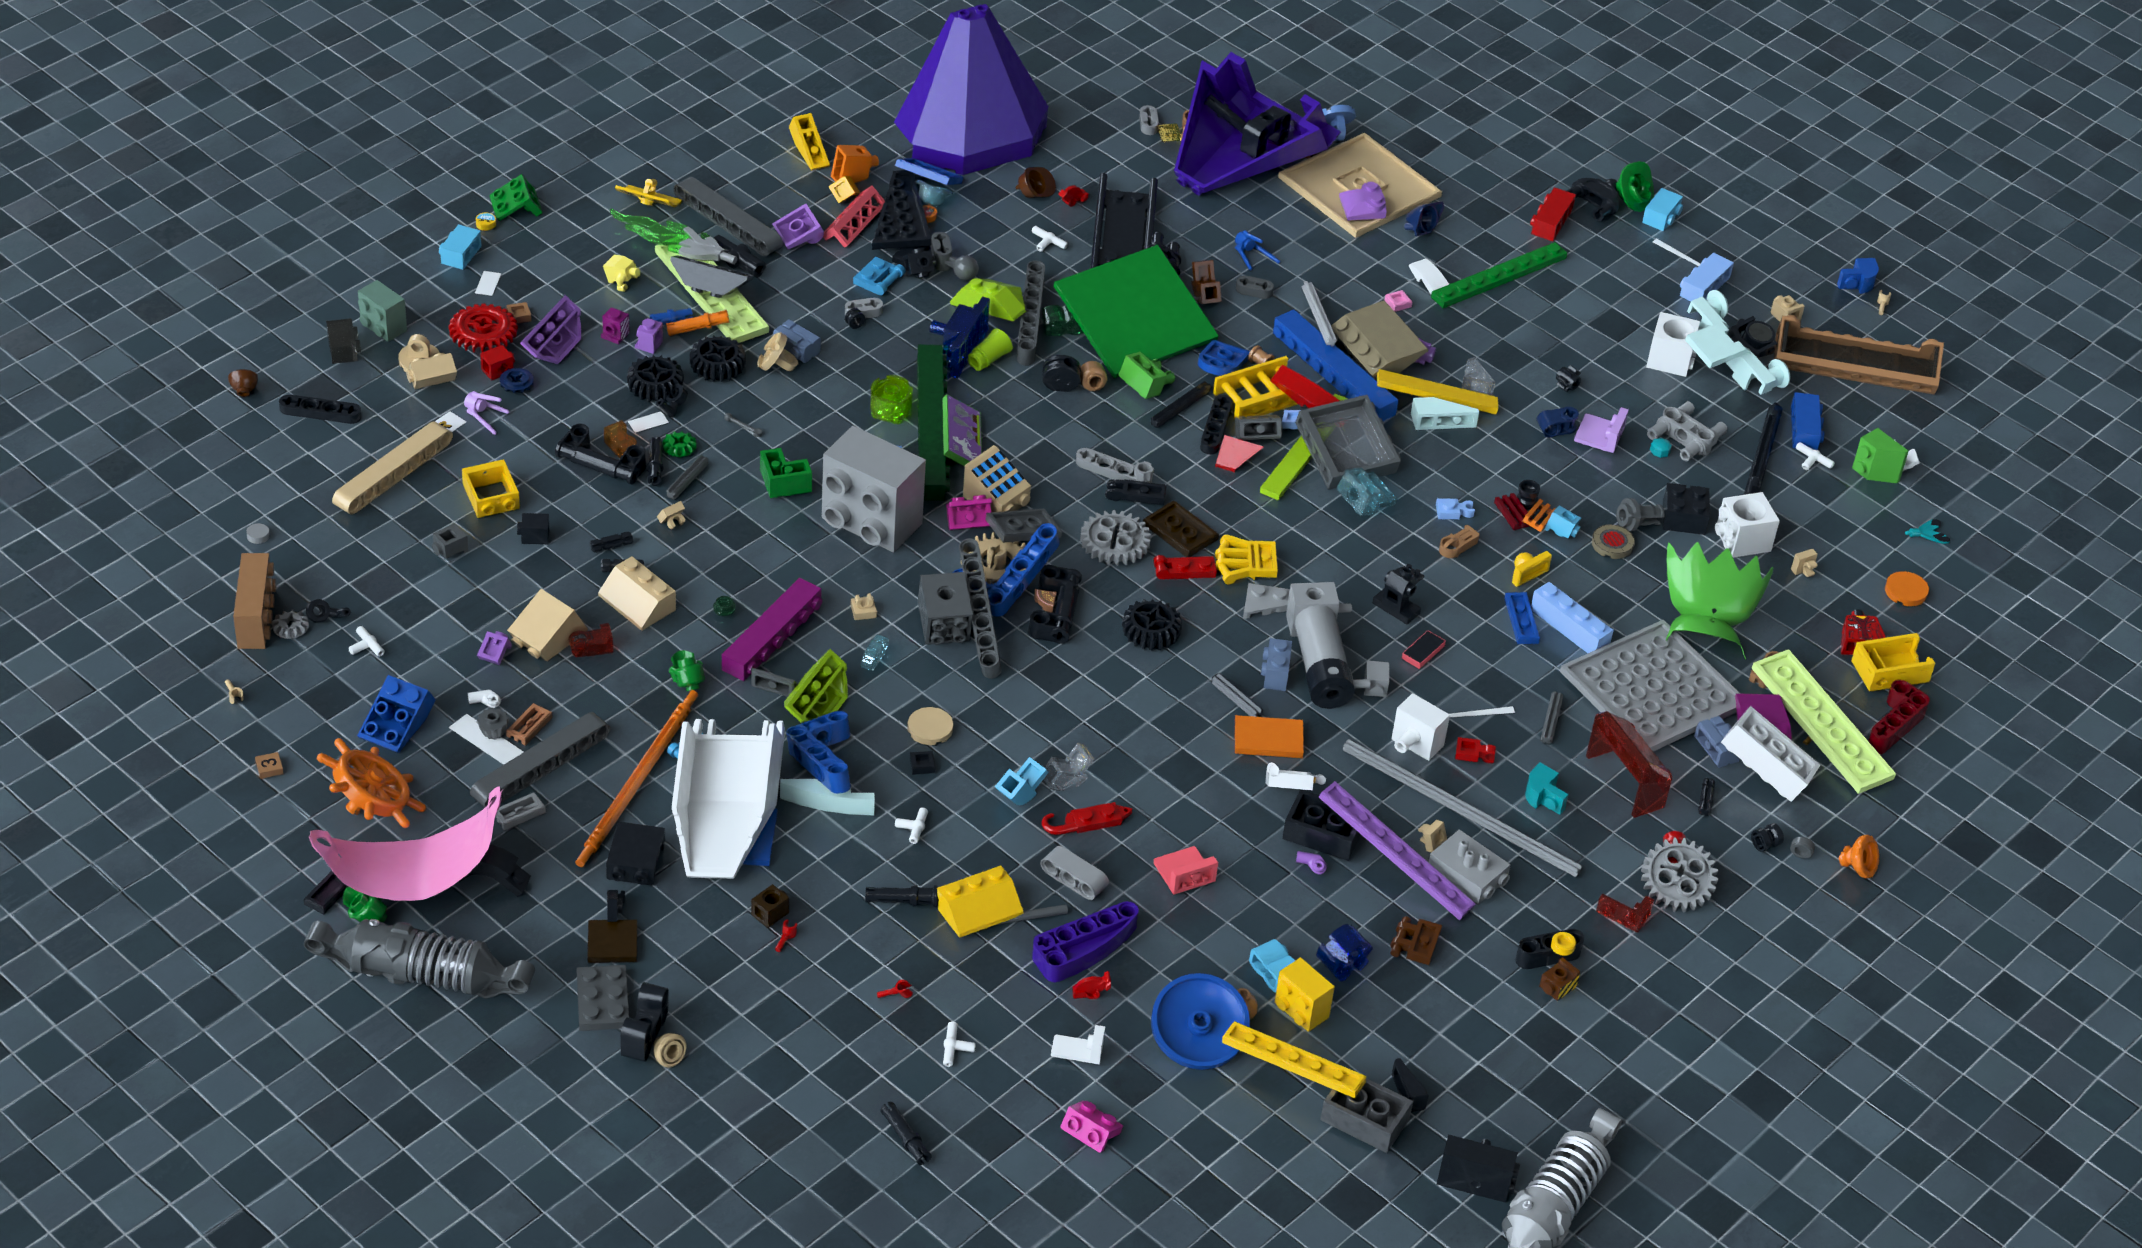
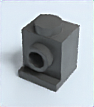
M454 523L433 533V551L437 556L442 555L445 559L461 551L466 553L468 552V537Z

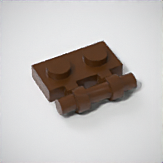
M1403 917L1402 921L1397 925V935L1390 944L1392 948L1390 954L1398 957L1400 952L1404 950L1407 951L1406 959L1430 965L1442 925L1419 919L1418 924L1414 925L1411 924L1409 917ZM1408 935L1413 936L1412 940H1408L1405 938Z

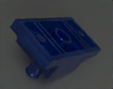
M982 296L979 303H975L973 308L959 304L947 324L936 320L931 322L929 332L944 336L943 353H947L950 377L958 379L968 363V354L980 344L988 331L989 298Z

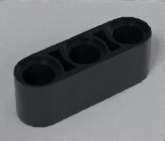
M1567 929L1523 938L1519 942L1515 959L1516 964L1523 969H1533L1557 964L1562 957L1567 961L1576 960L1581 954L1584 935L1579 930ZM1567 932L1574 936L1576 946L1572 954L1562 956L1552 950L1551 942L1556 933Z

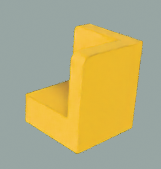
M844 176L828 186L838 203H842L851 196L860 193L850 176Z

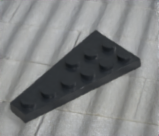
M907 170L893 171L886 200L880 214L879 224L875 231V238L872 241V250L931 246V236L914 173Z

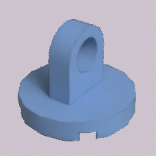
M1334 105L1331 107V110L1322 109L1327 124L1341 131L1334 141H1343L1346 136L1345 124L1355 119V109H1352L1349 105Z

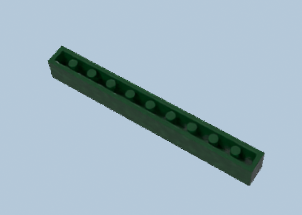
M918 344V456L926 459L924 500L945 501V492H950V479H946L949 478V465H945V463H949V458L944 456L942 400L946 395L944 393H947V381H943V379L947 380V367H943L947 364V353H943V345Z

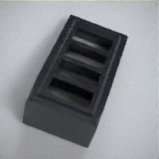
M1400 1058L1395 1059L1391 1075L1399 1094L1413 1101L1411 1112L1426 1109L1428 1093Z

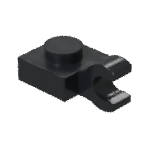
M618 890L607 891V922H617L618 913H623L625 891H621L620 894H618Z

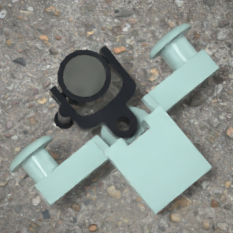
M1718 290L1710 291L1707 295V300L1702 296L1691 301L1687 312L1689 314L1696 311L1699 312L1702 320L1698 328L1700 330L1688 334L1685 341L1709 368L1725 362L1734 372L1732 377L1744 391L1747 390L1750 381L1757 378L1762 383L1759 389L1760 395L1772 391L1774 387L1785 388L1789 384L1790 371L1783 361L1779 359L1771 360L1767 369L1758 359L1759 357L1772 355L1778 344L1776 341L1773 342L1775 331L1770 325L1762 321H1755L1756 318L1752 316L1746 320L1739 319L1737 324L1732 326L1729 331V326L1722 319L1728 313V302L1724 294Z

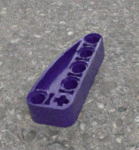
M1122 902L1038 934L1033 941L1032 959L1043 976L1050 982H1060L1072 977L1106 958L1131 936L1137 928L1139 908L1133 902Z

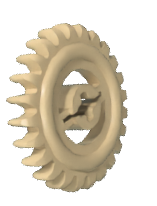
M992 532L991 539H988L985 533L983 534L982 541L979 540L978 536L975 537L979 544L982 558L987 555V567L983 565L986 582L989 584L997 583L1005 572L1007 556L1012 561L1018 552L1026 546L1025 542L1021 546H1019V541L1003 543L1000 538L996 539L994 532Z

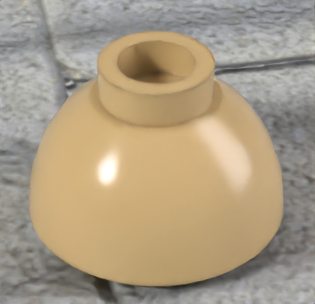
M675 1033L664 1034L656 1038L653 1044L654 1056L657 1062L668 1068L679 1064L687 1050L685 1039Z

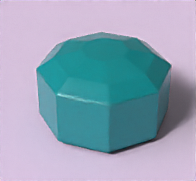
M1657 438L1652 441L1650 451L1654 456L1660 458L1667 457L1672 445L1669 440Z

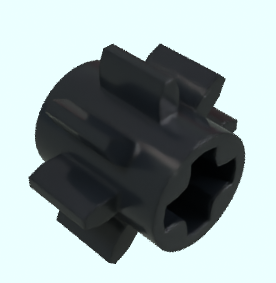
M1571 365L1568 368L1562 367L1556 374V379L1558 380L1556 385L1566 392L1569 389L1575 390L1581 383V378L1579 377L1581 372Z

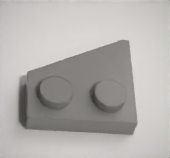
M1248 583L1243 618H1250L1251 614L1259 612L1262 615H1269L1273 612L1287 611L1290 589Z

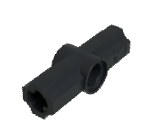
M717 235L714 237L719 246L724 249V252L737 257L735 264L726 262L729 267L733 269L740 267L756 278L762 275L766 269V263L753 256L745 244L737 246L723 236Z

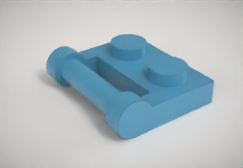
M875 257L853 277V284L875 294L883 295L887 291V287L898 277L900 278L906 273V269L901 264L894 265Z

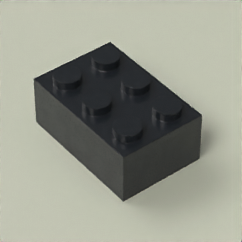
M1300 789L1285 820L1282 839L1349 861L1361 834L1319 798L1320 795Z

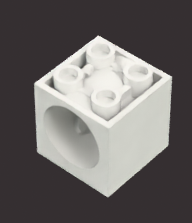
M1660 312L1646 367L1686 377L1688 369L1692 370L1695 361L1693 357H1696L1697 353L1685 339L1688 334L1700 330L1698 329L1700 321Z
M1763 492L1723 498L1722 506L1719 508V517L1715 524V531L1722 539L1725 549L1728 548L1733 558L1766 553L1772 550L1780 520Z

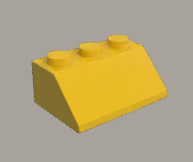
M1002 866L937 888L938 910L959 938L1024 914L1013 880Z

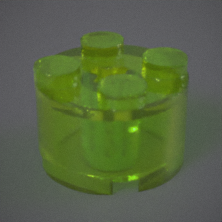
M887 375L886 379L882 380L880 378L876 379L871 385L870 410L872 417L894 424L902 423L903 419L907 418L912 411L913 388L909 385V381L897 375Z

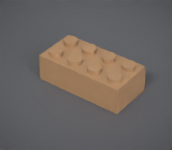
M269 553L241 554L233 615L237 649H265L266 640H270L271 629L268 624H272L273 619L270 608H274V594L272 592H276V579H272V576H274V562H270Z

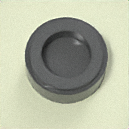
M1796 837L1792 841L1790 850L1799 858H1810L1813 855L1815 844L1808 838Z

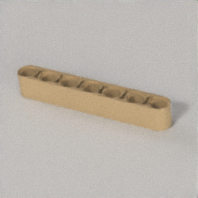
M435 421L429 423L339 488L333 495V504L350 515L357 513L447 447L453 438L452 431Z

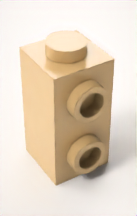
M438 353L431 358L424 359L420 357L410 362L409 370L406 371L409 383L412 382L414 389L453 381L456 379L457 370L451 353Z

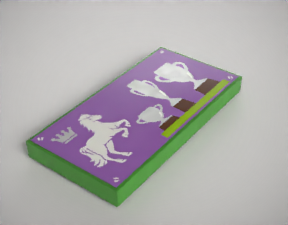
M946 394L942 398L944 456L965 466L982 454L981 412Z

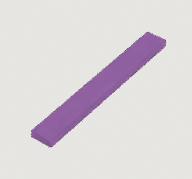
M1334 781L1321 792L1319 798L1458 920H1461L1473 909L1475 903L1337 782Z

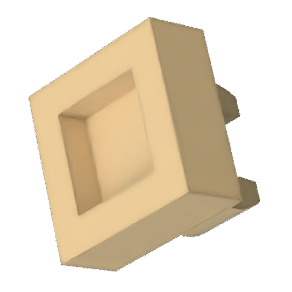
M681 501L662 509L657 518L661 524L667 521V526L672 530L676 526L673 519L678 520L680 525L684 524L685 517L681 513L685 507Z
M1810 549L1795 554L1791 567L1795 575L1804 573L1806 577L1815 575L1813 569L1818 566L1816 563L1818 554L1815 550Z
M870 593L867 594V597L860 598L859 595H856L855 598L851 599L854 620L877 618L874 599Z
M1435 820L1431 825L1423 824L1418 829L1419 832L1423 833L1420 841L1425 843L1426 851L1433 852L1447 840L1444 822Z

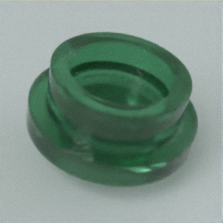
M728 596L718 597L713 604L714 612L720 616H729L736 609L733 599Z

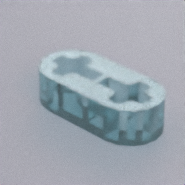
M878 634L874 637L863 654L861 660L862 668L874 671L887 650L889 643L887 637Z

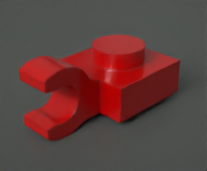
M1458 737L1455 760L1478 762L1479 757L1486 763H1494L1496 746L1480 745L1481 740Z

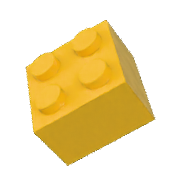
M1300 957L1279 972L1274 1003L1280 1010L1285 1011L1292 1017L1296 1024L1309 1032L1329 1018L1335 986Z

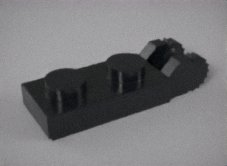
M1111 479L1107 482L1108 489L1105 492V497L1113 501L1122 499L1164 505L1167 486L1165 484Z

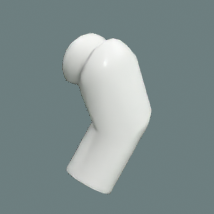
M491 690L468 693L469 704L481 702L490 708H495L501 703L500 696Z

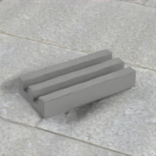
M531 793L499 807L495 818H497V822L499 825H502V829L505 831L546 813V807L535 793Z

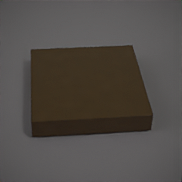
M588 920V963L637 962V920H617V922Z

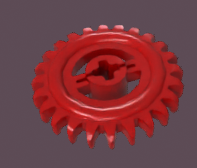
M485 303L481 304V306L474 304V307L467 306L466 310H459V313L453 315L454 317L450 320L448 326L453 342L456 343L458 340V347H461L464 343L466 351L472 345L473 353H475L477 347H480L481 352H484L485 347H488L490 350L493 348V345L500 346V343L507 347V339L512 343L513 337L516 338L518 331L517 320L512 313L508 312L507 309H502L501 306L494 307V304L486 306Z

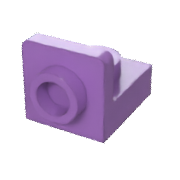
M487 631L477 657L500 665L506 649H511L512 643L508 636L502 632L496 631L494 634Z

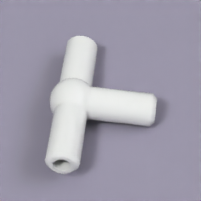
M1037 226L1032 228V233L1043 238L1037 245L1038 251L1042 252L1050 243L1062 249L1068 247V242L1056 237L1054 233L1047 232Z
M1801 442L1796 446L1798 451L1809 456L1802 464L1803 469L1809 470L1815 461L1829 469L1833 468L1835 462L1822 455L1820 451L1813 450Z
M359 626L356 629V633L363 640L350 646L349 652L354 655L369 647L378 657L382 656L385 651L378 644L376 638L370 635L363 626Z
M920 808L916 820L900 818L895 820L896 828L912 829L909 838L912 844L918 843L921 832L925 829L928 810Z
M954 1021L948 1023L947 1036L944 1041L945 1053L943 1064L947 1067L953 1065L955 1050L974 1052L976 1045L974 1042L956 1040L958 1024Z

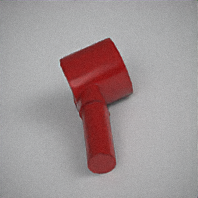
M789 920L783 922L782 936L775 947L777 952L781 951L788 939L796 936L797 923L793 927H788Z
M899 980L895 987L877 992V997L881 998L892 994H900L903 998H909L913 995V992L906 988L912 985L906 980Z

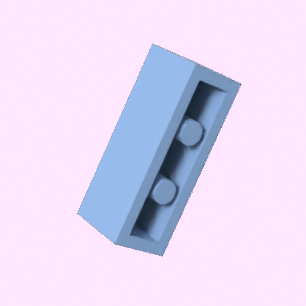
M1712 253L1708 258H1704L1701 265L1695 267L1688 277L1685 276L1681 281L1680 287L1682 289L1680 296L1689 301L1702 296L1707 300V295L1710 291L1718 290L1730 278L1734 262L1715 253Z

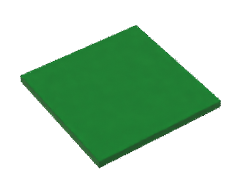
M1158 245L1055 281L1053 285L1114 379L1120 377L1118 375L1126 355L1141 352L1149 360L1158 359V361H1163L1206 345L1212 340H1218L1219 337Z

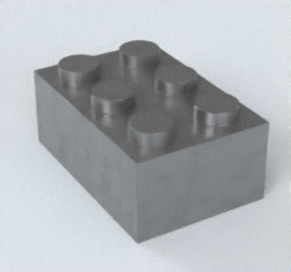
M1366 1078V1083L1355 1098L1332 1089L1323 1102L1320 1120L1387 1153L1409 1121L1413 1101Z

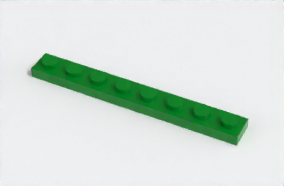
M1556 242L1436 289L1432 291L1431 298L1444 309L1565 260L1567 252Z

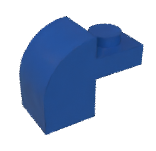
M1856 258L1853 269H1841L1837 282L1838 288L1858 289L1860 294L1871 291L1874 288L1879 271L1876 259Z

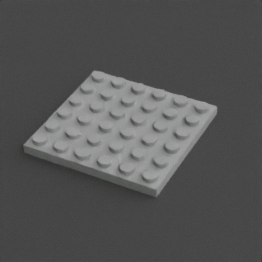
M1664 620L1563 664L1560 672L1644 756L1694 733L1700 721L1710 720L1717 716L1724 719L1737 712L1735 695L1739 692L1676 631H1673L1666 641L1671 626Z

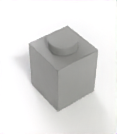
M1367 661L1364 679L1371 680V687L1364 688V695L1387 697L1389 662Z

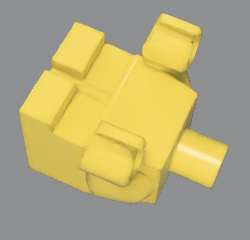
M613 255L603 265L608 283L616 281L618 291L625 292L628 286L623 282L629 281L631 278L637 279L640 276V269L636 268L633 260L625 256Z

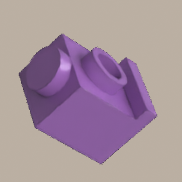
M649 318L643 320L642 325L637 329L638 341L635 344V348L654 354L663 342L662 322Z

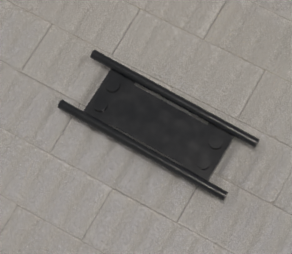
M1106 173L1100 174L1090 269L1142 250L1145 211H1147L1144 249H1147L1151 244V237L1154 233L1157 178H1151L1149 194L1106 190L1108 176ZM1104 207H1106L1105 226H1104V235H1103V245H1102V249H1100V245H1101V235H1102V226H1103V216H1104Z

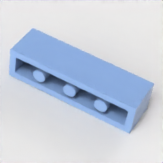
M1548 582L1534 591L1531 604L1532 611L1585 652L1590 653L1611 643L1613 629L1552 583Z

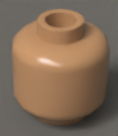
M1088 361L1081 366V384L1085 389L1098 391L1105 386L1107 374L1101 363Z

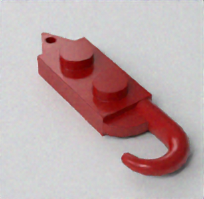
M1115 802L1075 809L1067 813L1065 824L1059 826H1051L1048 823V820L1054 817V813H1050L1043 817L1042 827L1050 834L1061 835L1122 825L1124 819L1132 814L1133 809L1116 805Z

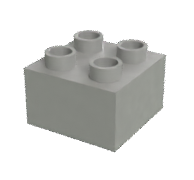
M852 426L823 454L822 518L834 528L848 530L860 536L869 545H879L894 553L922 525L926 459L858 427Z

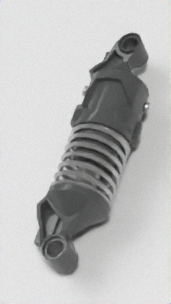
M364 919L350 930L337 935L328 923L315 921L312 923L304 941V947L308 951L337 961L349 972L354 971L366 974L367 976L383 975L387 977L389 982L394 984L417 981L420 985L425 981L426 985L430 986L434 982L436 988L443 984L446 990L452 986L455 992L461 987L464 994H476L485 999L501 993L516 995L527 992L535 973V967L530 962L519 960L513 965L503 967L492 955L485 942L476 940L473 942L471 939L465 942L463 938L456 940L454 936L447 938L444 934L439 937L435 932L430 935L427 931L415 929L409 923L404 922L387 926L384 922H379L376 919ZM450 941H453V946L450 950L449 943ZM461 942V943H462V947H461V949H460V951H459L458 945H459V943Z

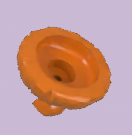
M1862 835L1857 838L1853 847L1850 845L1845 846L1839 856L1841 866L1848 867L1852 865L1860 877H1873L1879 865L1880 855L1877 841L1873 836Z

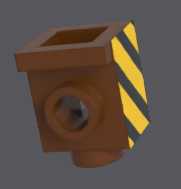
M1562 957L1556 965L1542 974L1539 987L1558 1001L1577 987L1580 971Z

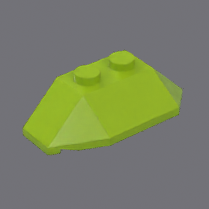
M972 279L950 301V304L953 306L1009 321H1015L1026 312L1021 287L991 279Z
M829 649L803 676L784 701V707L801 723L838 711L848 698L847 664Z

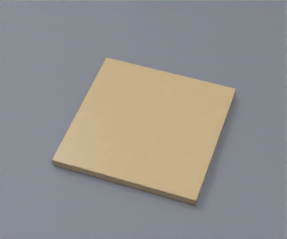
M1366 133L1360 134L1280 171L1278 175L1279 179L1355 238L1409 213L1417 206L1430 203L1442 196L1440 189ZM1367 182L1378 184L1386 201V218L1348 221L1339 198V193L1361 189L1362 185Z

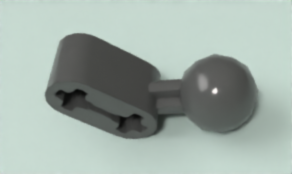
M937 232L931 236V254L935 256V268L937 270L947 271L953 268L955 275L959 279L966 281L973 279L977 275L979 266L976 259L968 255H963L959 258L952 256V246L948 234Z

